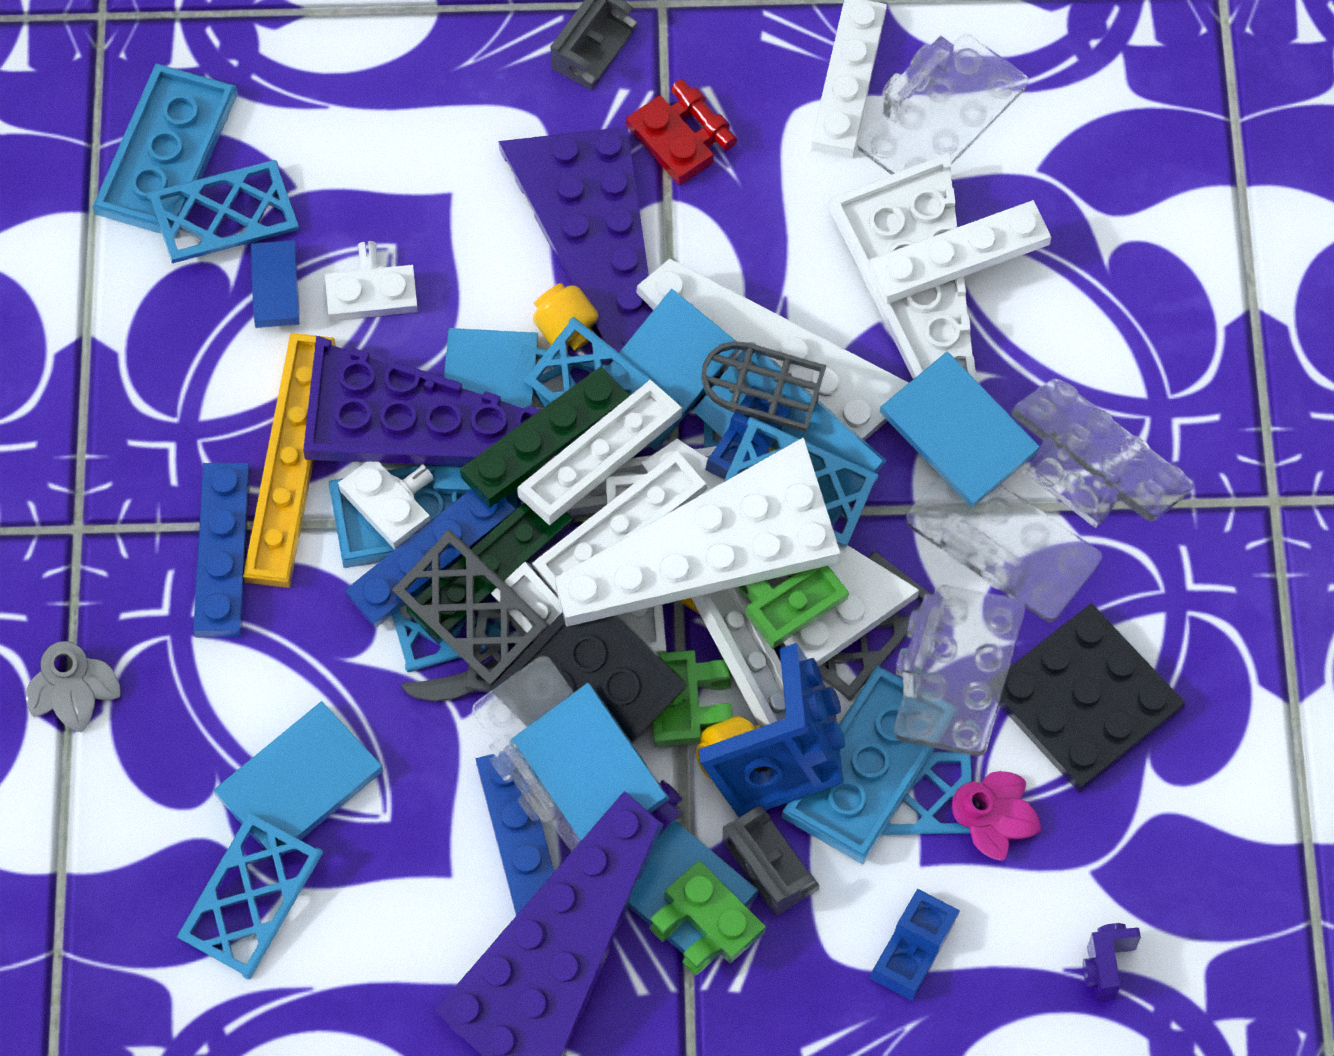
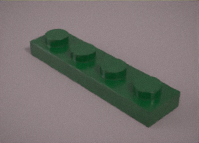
M600 366L461 467V479L491 508L517 489L524 481L630 395Z
M523 503L471 550L505 581L524 562L530 563L572 526L574 518L568 512H565L549 525L527 504ZM463 556L448 570L466 569V557ZM485 576L474 577L475 603H485L493 596L491 593L497 588ZM466 577L440 578L441 604H466ZM432 585L416 598L421 605H432ZM409 606L406 607L407 613L437 644L443 641ZM466 611L441 612V624L450 633L467 619Z

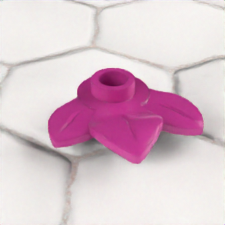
M992 772L981 783H965L957 789L952 800L954 818L962 826L970 828L973 844L988 857L1003 861L1007 856L1009 839H1027L1041 831V824L1036 811L1028 802L1021 799L1026 788V781L1021 776L1012 772ZM972 798L980 804L982 810L977 809L973 805Z

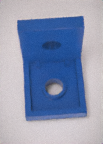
M797 643L780 648L786 718L699 749L700 764L739 818L758 806L762 805L767 810L844 783L840 749L845 747V740L836 719V714L841 713L838 695L832 686L826 688L816 660L814 658L807 659ZM758 767H771V768H772V769H770V770H768V771H763V772H759V771H755V770H754V769H756V768H758Z

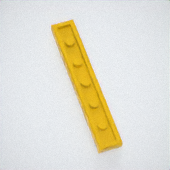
M290 333L243 574L245 583L290 588L314 463V460H305L303 448L316 335ZM320 336L331 340V344L336 346L335 338Z

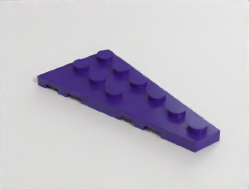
M628 127L498 141L499 151L505 162H508L522 194H525L533 209L534 217L561 268L567 273L572 285L578 286L597 310L599 317L593 327L597 336L617 352H620L653 312V309L636 293L637 285L646 279L649 273Z
M316 335L303 448L305 460L464 466L541 409L532 406L521 408L501 401V396L486 391L481 395L463 389L462 383L399 362L392 365L370 358L368 352L353 348L351 352L333 346L331 340Z
M624 791L434 1011L482 1056H566L569 1040L577 1022L583 1016L610 952L608 948L618 925H621L624 919L630 896L637 880L641 879L663 824L629 793Z

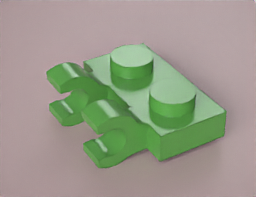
M829 566L786 575L790 578L773 589L766 580L738 587L743 596L752 602L746 606L745 614L772 649L848 599V590Z
M695 650L657 653L689 686L653 723L655 747L699 744L701 731L733 717L732 704L728 703L699 707L698 687L710 690L730 689V670L724 660L696 663Z
M700 860L664 891V897L670 904L664 906L650 919L653 924L649 927L662 942L668 939L686 921L703 936V938L694 942L683 954L686 958L682 963L695 976L701 973L720 954L731 964L759 939L766 929V926Z

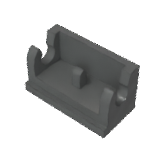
M584 0L550 46L552 69L592 90L637 29V21L628 16L633 7L624 0Z
M762 805L752 809L732 823L730 822L723 826V844L753 886L758 889V893L776 917L819 890L820 885L804 867L773 824L771 817Z

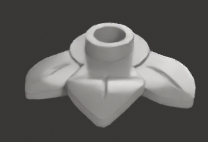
M68 641L56 642L44 651L40 662L41 671L29 682L26 691L27 705L33 717L41 716L54 710L63 724L77 732H83L87 727L93 714L95 699L115 700L121 696L120 685L112 668L104 661L87 658L84 651L78 645ZM61 656H68L73 661L72 668L67 672H59L55 668V662Z

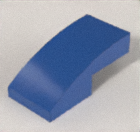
M295 240L251 244L255 328L300 324Z
M752 386V387H751V388H753V389L760 390V389L756 388L755 386ZM746 395L740 404L741 406L768 413L770 407L767 400L751 395ZM778 404L775 415L788 419L792 407ZM741 413L733 414L729 428L708 458L705 470L725 479L747 429V421L751 416ZM755 418L779 430L783 428L782 425ZM756 431L751 443L757 457L769 453L776 439ZM747 453L744 457L743 462L749 460Z
M917 888L899 919L894 934L873 968L870 979L913 1001L947 939L960 910Z

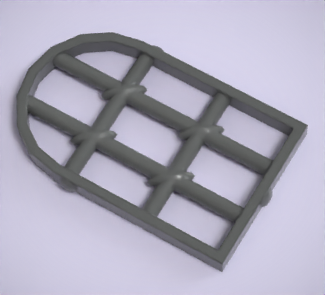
M732 341L719 345L708 354L702 366L701 382L707 396L715 404L727 410L807 433L815 403L819 400L818 393L827 365L761 347L753 343ZM732 349L746 350L743 362L719 354ZM753 353L784 361L781 372L755 366V363L751 362ZM711 360L736 367V370L740 371L737 383L706 375L707 367ZM790 364L819 371L817 383L791 376L792 374L788 373ZM750 371L774 378L773 381L777 382L774 394L747 387L748 385L744 384L747 372ZM785 382L814 390L810 405L787 399L785 395H781ZM709 384L730 389L729 392L733 393L731 402L718 397ZM744 393L767 400V403L770 404L768 413L738 405L740 394ZM778 404L808 412L805 423L776 416Z

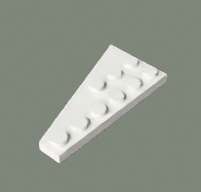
M944 154L830 198L828 207L912 378L917 377L948 351L977 381L970 338V320L967 313L964 276L886 304L869 268L870 259L957 228L955 196L950 171V154Z
M670 258L637 285L636 293L653 310L672 288L738 342H754L761 347L827 365L818 393L819 401L864 441L888 421L880 413V407L908 384L907 381ZM739 350L732 359H736L742 350ZM772 358L782 367L784 361ZM790 364L788 371L793 377L817 383L820 373L819 371L795 364ZM727 365V366L722 370V372L719 374L720 377H721V376L724 374V372L728 369L729 365ZM806 388L811 394L814 393V390Z
M804 437L555 577V586L566 627L840 563L841 553Z
M679 439L674 440L641 462L640 466L642 474H647L678 450L707 484V490L702 494L724 481V479L705 470L708 460L706 456ZM838 545L841 553L840 563L828 566L848 590V599L783 643L786 646L797 643L807 659L814 658L818 666H821L918 598L919 589L847 545L844 548ZM781 576L766 581L773 589L790 577Z

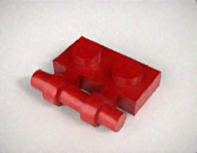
M684 79L676 81L670 89L679 100L674 105L670 106L659 95L626 117V127L679 186L714 162V154L708 148L710 145L717 142L724 151H727L737 143V138L729 130L730 124L721 114L715 115L705 104L706 98L699 89L691 88ZM691 115L703 126L696 133L684 122Z

